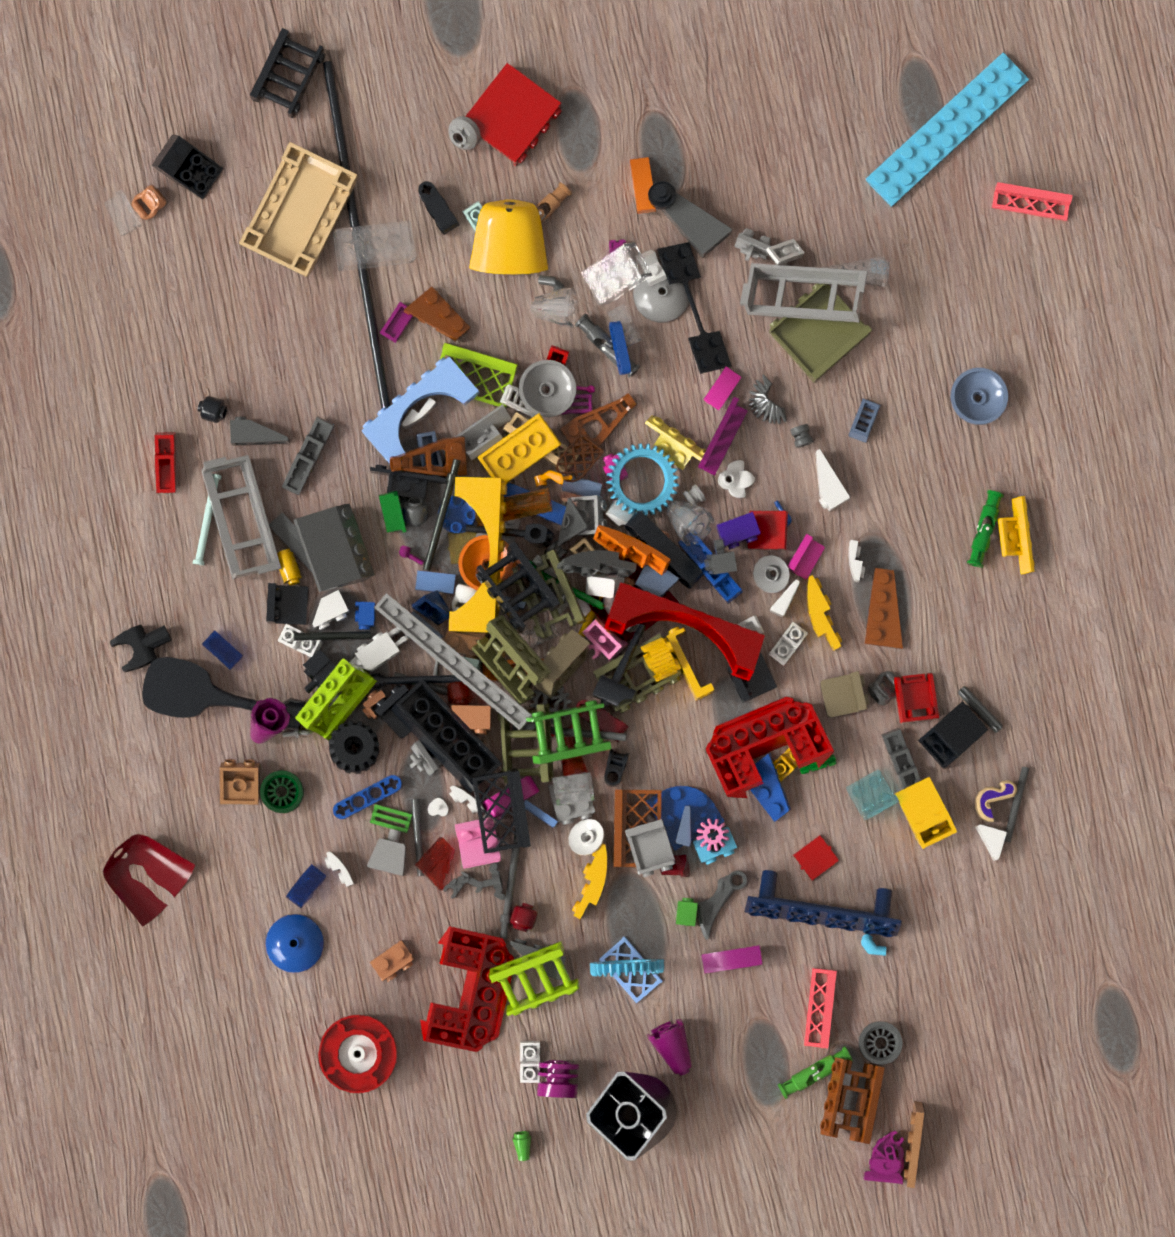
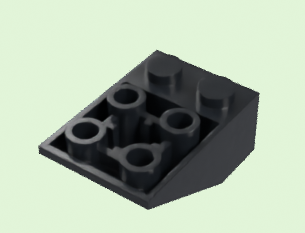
M173 134L151 165L201 199L205 197L223 170V167L179 135Z

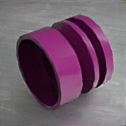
M563 1060L539 1062V1067L547 1068V1072H538V1075L546 1077L547 1080L538 1083L537 1096L577 1098L578 1085L569 1083V1080L578 1078V1074H571L570 1069L579 1070V1064Z

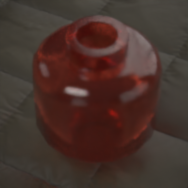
M453 682L447 685V696L450 704L469 705L473 695L472 690L463 682Z

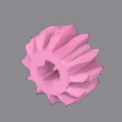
M709 818L707 819L708 826L703 822L700 824L705 830L697 829L698 833L703 834V836H698L697 840L704 839L700 846L703 847L707 843V851L711 850V845H714V850L718 851V843L721 847L725 846L721 839L729 840V837L723 836V834L729 833V830H721L725 823L723 822L720 826H717L719 819H715L714 825H712ZM710 830L717 831L718 835L715 837V840H711V837L710 839L707 835L710 834Z

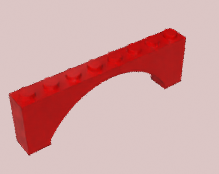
M621 582L604 626L605 629L622 635L624 630L649 621H672L687 625L703 633L721 650L731 667V675L747 681L750 680L755 670L765 635L757 631L749 630L738 624L730 623L719 617L708 615L703 611L689 608L684 604L670 601L667 598Z

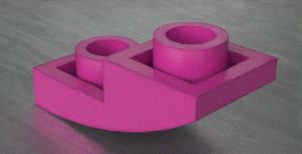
M725 367L703 400L719 411L741 379V376Z

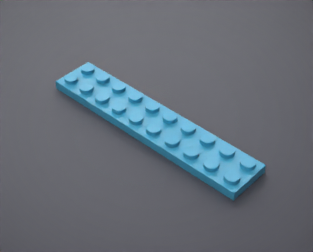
M1003 52L866 178V181L892 207L1029 81V78Z

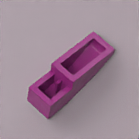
M760 945L701 955L704 974L763 965Z

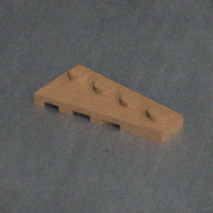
M914 1101L913 1112H911L910 1124L912 1126L911 1131L908 1133V1143L910 1145L909 1150H906L905 1162H908L907 1169L903 1171V1180L906 1181L907 1187L915 1188L924 1120L922 1102Z

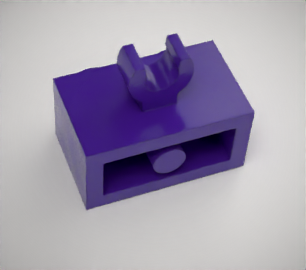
M753 512L716 525L719 537L723 539L724 548L728 547L729 550L739 547V543L747 541V543L758 540L757 536L761 534Z

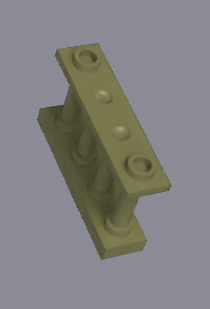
M549 703L538 704L535 710H528L531 715L539 711H543L544 714L550 713ZM498 712V721L501 723L503 757L501 772L512 769V757H532L538 755L540 747H537V749L511 750V738L536 737L538 739L537 730L510 731V722ZM550 719L543 720L547 748L552 752ZM553 762L540 764L538 768L518 769L520 776H539L541 782L554 780ZM503 776L504 784L508 783L507 776Z

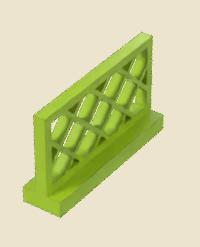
M444 343L440 359L445 358L446 355L453 357L456 365L462 372L463 370L460 365L467 361L471 362L475 370L466 374V377L477 372L481 382L474 386L484 385L488 394L482 397L476 396L474 399L498 407L501 406L502 403L495 402L491 394L500 389L504 393L503 388L513 384L518 364ZM456 358L461 359V360H464V361H462V362L459 363ZM488 367L493 376L483 380L478 370ZM503 372L511 374L509 382L502 386L497 375ZM495 378L499 388L490 392L485 382Z

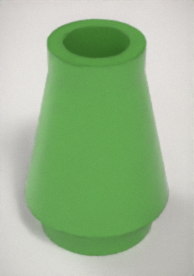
M529 1131L515 1132L512 1140L518 1160H529L531 1145Z

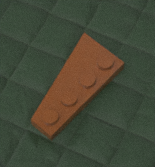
M874 568L864 644L903 649L894 570Z

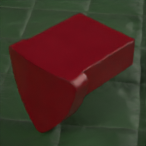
M686 854L674 855L676 864L672 865L673 869L662 872L660 868L661 875L690 877V868Z

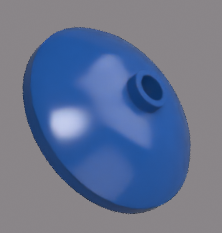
M293 914L278 919L271 926L266 937V951L270 960L278 968L287 972L296 973L308 970L320 959L324 948V939L320 928L313 920L303 915ZM291 940L297 941L296 947L290 945Z

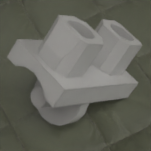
M745 228L742 234L739 233L734 247L741 249L740 252L746 254V261H749L750 257L755 259L760 257L766 260L768 256L767 248L771 247V239L766 236H761L759 241L753 239L754 232Z
M420 740L410 747L413 751V754L410 755L413 763L409 765L411 769L416 766L420 772L425 769L429 776L439 769L438 767L442 763L435 756L430 757L428 754L429 750Z

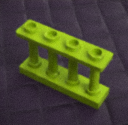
M562 942L555 943L490 969L489 978L491 982L498 981L501 983L510 1002L506 1010L508 1016L512 1014L519 1015L525 1009L537 1008L546 1001H555L559 996L573 994L579 989L580 982L578 978L571 981L561 960V957L564 955ZM554 961L564 984L556 987L552 986L543 966L545 962ZM536 968L546 991L535 994L525 973L527 969ZM514 974L519 976L528 998L517 1001L507 980L509 976Z

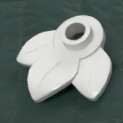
M742 460L731 462L727 470L720 473L718 477L719 485L723 489L728 490L735 498H744L746 496L744 488L751 486L755 481L752 473L744 471V461ZM726 477L731 479L730 483L726 481Z

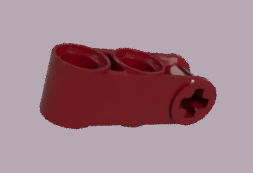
M588 700L579 701L576 707L584 706ZM602 708L596 709L600 731L626 732L629 727L627 724L613 717ZM579 712V716L591 725L589 712Z

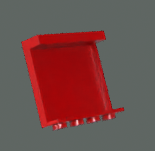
M506 63L465 117L470 118L477 124L481 139L510 159L514 166H517L518 163L522 164L527 158V151L530 148L533 149L538 144L539 139L537 138L541 133L545 134L551 126L549 124L553 118L556 120L559 117L562 107L561 102Z

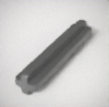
M966 686L958 691L962 699L995 733L1003 728L999 720Z

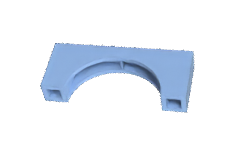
M450 357L440 359L435 364L437 366L435 369L426 371L421 376L422 380L417 384L413 382L407 387V392L403 396L398 395L392 400L393 404L389 408H382L377 413L378 417L373 421L370 419L362 426L364 428L361 430L362 433L389 465L391 456L405 453L400 444V425L407 411L415 403L429 396L446 395L459 400L466 406L479 395L478 389Z

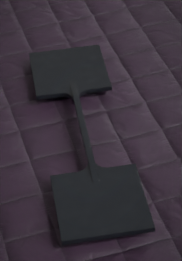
M689 242L658 248L657 251L669 285L676 283L684 284L700 331V335L688 338L700 374L731 367L732 365L720 331L707 333L704 330L688 283L690 280L701 278Z

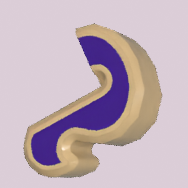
M1010 780L1001 781L998 783L1000 789L986 787L978 792L975 798V809L982 820L994 822L989 803L1014 797L1017 792L1014 782Z

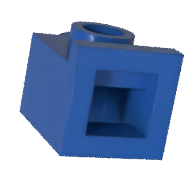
M355 602V606L359 607V610L355 611V622H358L359 630H370V627H375V602Z

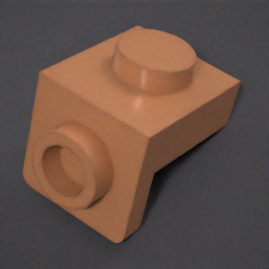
M375 690L367 696L368 700L363 703L365 708L362 710L369 719L371 717L374 720L378 718L372 711V708L381 699L387 698L382 690L379 692Z

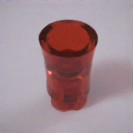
M575 737L564 738L565 745L568 748L574 747V743H576ZM582 755L561 760L562 777L564 780L577 778L589 773Z

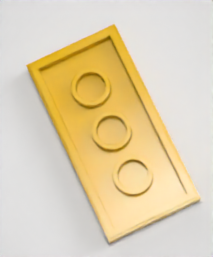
M538 413L477 458L491 478H502L504 483H508L559 447L561 442L542 415Z

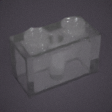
M591 772L552 778L556 806L595 800Z

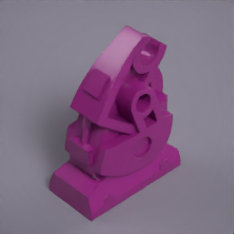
M896 1131L888 1133L876 1142L872 1148L871 1159H869L870 1171L864 1172L863 1180L903 1184V1178L900 1173L904 1168V1151L900 1145L904 1139L901 1137L898 1142H895L893 1136L897 1134ZM896 1149H897L898 1154H899L898 1157H896V1153H895V1150H896Z

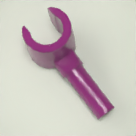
M404 545L400 547L399 554L401 557L412 559L420 565L423 564V560L410 554V547Z

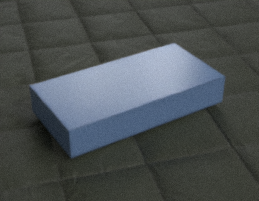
M417 570L415 590L428 592L438 590L439 593L454 594L456 575Z
M525 800L524 804L527 811L552 828L556 826L557 820Z

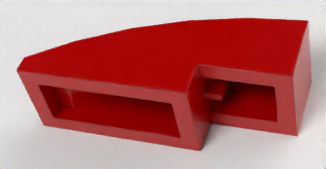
M156 432L154 435L156 493H176L175 432Z

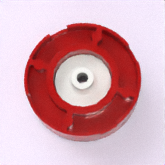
M351 1015L339 1019L326 1030L320 1043L318 1057L321 1070L331 1084L346 1092L365 1093L378 1088L388 1080L396 1066L398 1052L395 1038L384 1023L367 1015ZM357 1050L361 1052L360 1057L355 1056Z

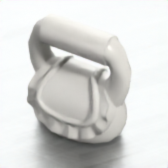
M458 584L452 600L453 612L460 608L456 607L458 602L465 604L477 590L467 584Z

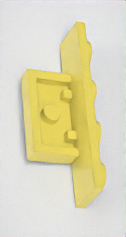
M651 415L645 422L649 427L660 433L653 447L657 446V453L663 449V457L669 454L668 461H674V465L684 470L692 456L701 461L706 449L697 446L692 439L685 438L676 428L669 427L659 417Z

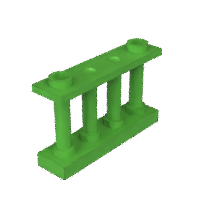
M597 700L585 702L584 706L546 714L543 711L532 713L531 717H526L527 722H535L540 747L539 754L532 756L533 763L544 764L611 749L610 741H603V738L600 736L596 709L604 707V703H597ZM589 711L593 740L590 744L583 742L579 712ZM571 714L576 743H574V747L568 748L565 745L561 716ZM551 718L554 721L558 745L556 747L557 751L552 752L547 748L543 720Z

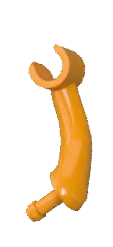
M548 470L542 475L535 476L534 480L536 487L542 485L547 486V479H552L562 485L563 480H571L573 477L572 475L562 476L561 473Z

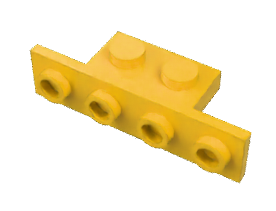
M1025 496L1011 499L1013 517L999 518L998 525L1002 557L1018 556L1020 573L1024 575L1035 571L1029 531L1030 524L1027 516V503Z

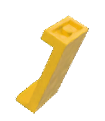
M678 626L669 630L666 640L673 647L674 652L672 653L681 666L680 670L695 700L697 701L712 694L714 688L711 683L700 688L677 641L678 637L685 634V629H680Z

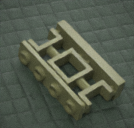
M554 549L540 556L544 565L536 568V571L545 581L542 571L551 568L548 560H550L559 584H557L554 577L546 580L545 583L553 585L560 605L566 603L563 595H565L574 619H572L569 612L560 616L557 609L553 612L550 611L553 620L544 623L547 630L545 631L538 614L531 617L530 620L533 619L536 624L533 628L537 637L541 636L544 640L554 635L551 626L567 619L570 627L586 622L567 574L563 570L557 569V565L561 560ZM519 567L512 568L513 573L511 575L516 573ZM523 578L515 582V585L519 584L521 589L519 593L526 589ZM533 593L532 596L522 600L527 603L528 608L526 611L540 603L537 593ZM545 608V609H543L542 611H540L539 613L542 614V613H544V612H546V611H549L550 609H549V608H548V609Z
M500 615L490 620L486 625V630L492 636L490 640L487 637L478 640L477 644L472 647V650L517 703L521 705L533 698L534 692L529 687L530 683L532 682L535 686L544 681L545 677L549 676L551 670L506 618ZM506 654L516 663L514 668L504 658Z
M660 634L636 647L626 670L628 671L643 663L651 679L635 687L627 672H625V679L620 683L625 686L629 685L631 689L636 691L641 690L642 693L638 694L634 701L637 704L648 699L646 695L652 692L655 695L664 690L663 686L670 682L671 685L681 680L680 676L683 675L682 671L678 670V673L652 686L651 684L655 682L653 671L648 668L643 657L638 660L636 659V657L644 653L641 647L661 638ZM624 654L593 671L595 678L599 681L601 675L604 676L615 670ZM627 702L620 708L613 705L612 707L615 712L620 711L622 714L631 709L630 705L634 702Z

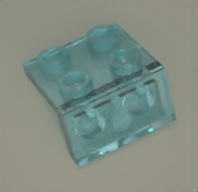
M876 770L846 787L850 798L864 821L900 802L897 796L893 795L880 770Z

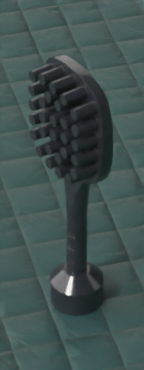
M172 657L157 658L150 664L145 675L142 691L143 702L148 709L176 718L196 717L201 715L208 707L213 706L236 707L252 711L254 705L259 701L234 695L218 688L213 684L210 674L205 669L195 663ZM289 698L283 702L290 715L289 724L286 728L299 731L301 723L295 717L305 706L306 701Z

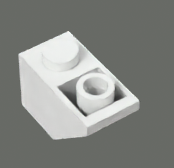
M339 590L321 598L313 621L315 629L323 630L330 626L329 622L335 619L338 622L347 618L346 614L350 612Z

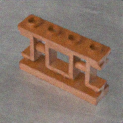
M836 1057L831 1068L832 1076L828 1084V1097L824 1104L825 1112L820 1124V1134L837 1138L840 1128L851 1131L849 1140L870 1144L885 1067L864 1063L863 1072L852 1071L851 1060ZM845 1073L852 1075L850 1086L843 1085ZM859 1076L866 1077L864 1089L857 1088ZM847 1090L858 1092L855 1111L843 1109ZM837 1112L844 1113L842 1124L835 1123ZM852 1115L859 1116L857 1127L850 1126Z

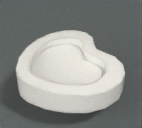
M436 798L429 804L428 813L431 816H446L448 814V806L444 800Z

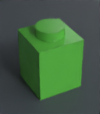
M682 898V901H678L675 924L695 926L698 903H693L694 899Z

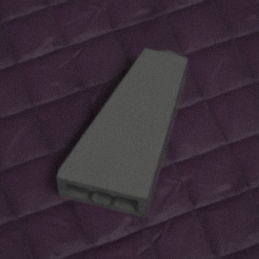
M677 193L675 203L670 208L661 210L702 258L732 233L730 227Z

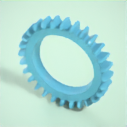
M640 443L637 449L635 445H631V452L628 448H624V454L617 453L619 460L612 459L615 466L610 465L608 467L613 471V473H607L606 475L612 478V480L606 481V484L613 486L608 489V492H615L611 499L618 498L615 503L616 505L623 503L621 510L629 507L628 514H632L635 510V513L636 511H642L647 516L649 510L651 515H655V509L658 512L662 511L661 505L665 508L669 506L666 500H674L670 494H677L672 488L679 486V484L674 482L679 476L673 475L678 469L671 468L675 462H668L669 454L663 457V449L657 453V446L650 450V444H646L645 448H643L642 443ZM638 457L650 458L658 463L663 470L665 478L664 487L660 495L647 503H638L630 500L623 493L620 486V473L627 462Z
M627 959L590 963V973L596 977H601L602 974L606 977L608 973H610L611 977H613L614 973L620 976L621 972H625L626 976H628V972H633L634 976L636 972H640V975H643L644 971H646L647 975L650 974V971L652 974L664 972L663 959Z

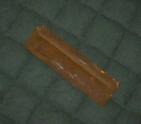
M549 488L504 497L503 501L506 502V513L503 514V521L552 511ZM475 511V519L478 525L484 526L482 520Z

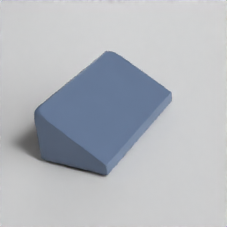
M583 478L577 482L564 481L562 486L563 491L580 496H600L602 489L601 483Z

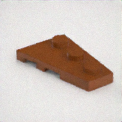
M430 287L403 311L408 315L411 314L418 318V321L434 327L436 331L455 342L471 328L433 287Z

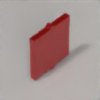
M820 835L793 855L801 865L800 869L804 870L811 880H814L839 861L832 852L831 846H828Z

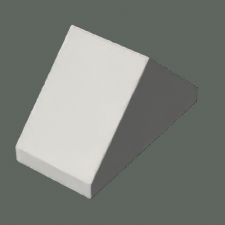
M981 824L976 826L975 828L993 861L999 859L1007 832Z

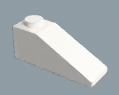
M819 449L815 453L819 496L821 498L819 502L824 509L827 508L830 512L848 501L850 496Z

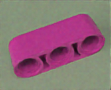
M531 776L521 779L524 801L540 792ZM501 792L495 794L490 798L496 800V798L499 796ZM505 793L498 801L505 808L511 802L510 797ZM489 799L482 802L486 811H488L491 805L493 804V802ZM496 805L490 814L496 818L504 810Z

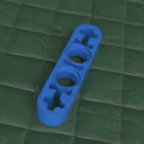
M391 775L335 804L333 814L338 819H346L398 792L402 787L401 779L396 775ZM390 779L398 780L397 788L393 789L390 787L387 789L389 793L385 794L384 788L380 784L384 783L387 786L390 784ZM375 787L381 789L382 793L379 798H373L370 794L371 790ZM361 796L364 798V805L362 807L354 805L355 797ZM350 800L354 811L351 812L349 808L345 811L344 816L337 814L338 806L341 805L344 808L348 806L346 802Z

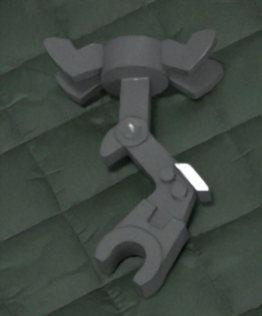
M498 862L492 863L489 871L493 874L492 879L478 881L472 878L468 872L463 871L462 876L457 879L454 878L443 889L446 892L449 888H452L454 893L450 898L453 899L458 895L465 883L477 887L476 893L481 892L484 887L493 885L496 890L494 896L500 900H505V894L502 893L501 875L497 870L499 868Z

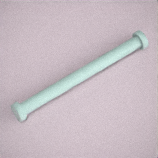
M212 474L217 489L218 482L222 476ZM209 496L207 498L196 558L193 560V564L204 566L203 558L213 512Z

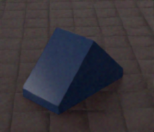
M438 590L424 595L412 604L413 609L438 626L449 618L451 612Z

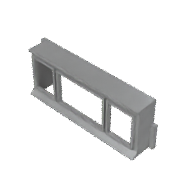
M751 263L748 284L744 283L740 305L745 306L748 315L860 323V311L868 272ZM758 279L780 281L775 306L754 305ZM786 281L832 284L827 310L781 307ZM838 285L857 286L853 312L834 310Z
M249 455L230 460L222 457L203 462L204 467L201 472L232 580L255 573L263 574L281 569ZM240 466L246 487L218 494L212 472ZM248 493L261 538L232 545L220 499ZM263 544L268 564L240 571L234 551Z

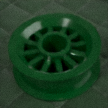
M279 770L270 773L263 780L260 795L268 809L276 813H289L295 810L302 802L304 789L296 775L288 771ZM278 778H282V783H281V784H280ZM285 778L289 779V781L286 783V785H285ZM274 780H276L277 786L272 783ZM286 787V796L279 797L277 795L278 788ZM296 788V792H290V790ZM268 792H274V794L268 796ZM287 798H289L292 801L290 804L288 803ZM278 799H279V806L275 805V803L278 801ZM283 800H284L286 806H282V801H283Z

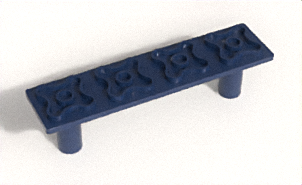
M772 870L762 871L759 896H748L744 910L745 913L751 916H764L770 919L783 918L789 922H802L808 925L822 924L827 928H841L846 931L860 930L865 934H879L884 937L897 936L902 924V920L889 918L892 897L890 889H877L874 913L775 898L777 872Z

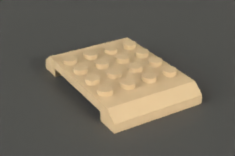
M289 142L281 158L282 161L239 244L308 278L356 184L358 175Z

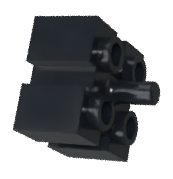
M320 649L303 664L306 668L304 673L312 680L304 687V690L310 693L315 687L318 686L319 688L336 667Z

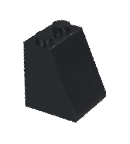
M962 701L918 741L944 769L964 753L988 729L975 716L971 708Z

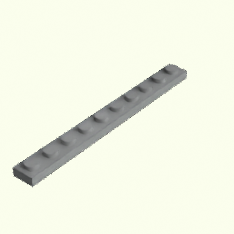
M386 593L374 607L377 611L521 731L528 723L526 717L532 716L528 711Z

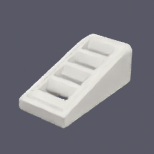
M510 384L507 385L500 403L534 417L535 414L526 407H522L523 403L521 400L519 405L516 404L519 397V388ZM514 392L516 394L513 398V401L511 402L509 400L511 398L512 393Z
M795 580L771 607L770 612L782 618L785 616L800 581Z

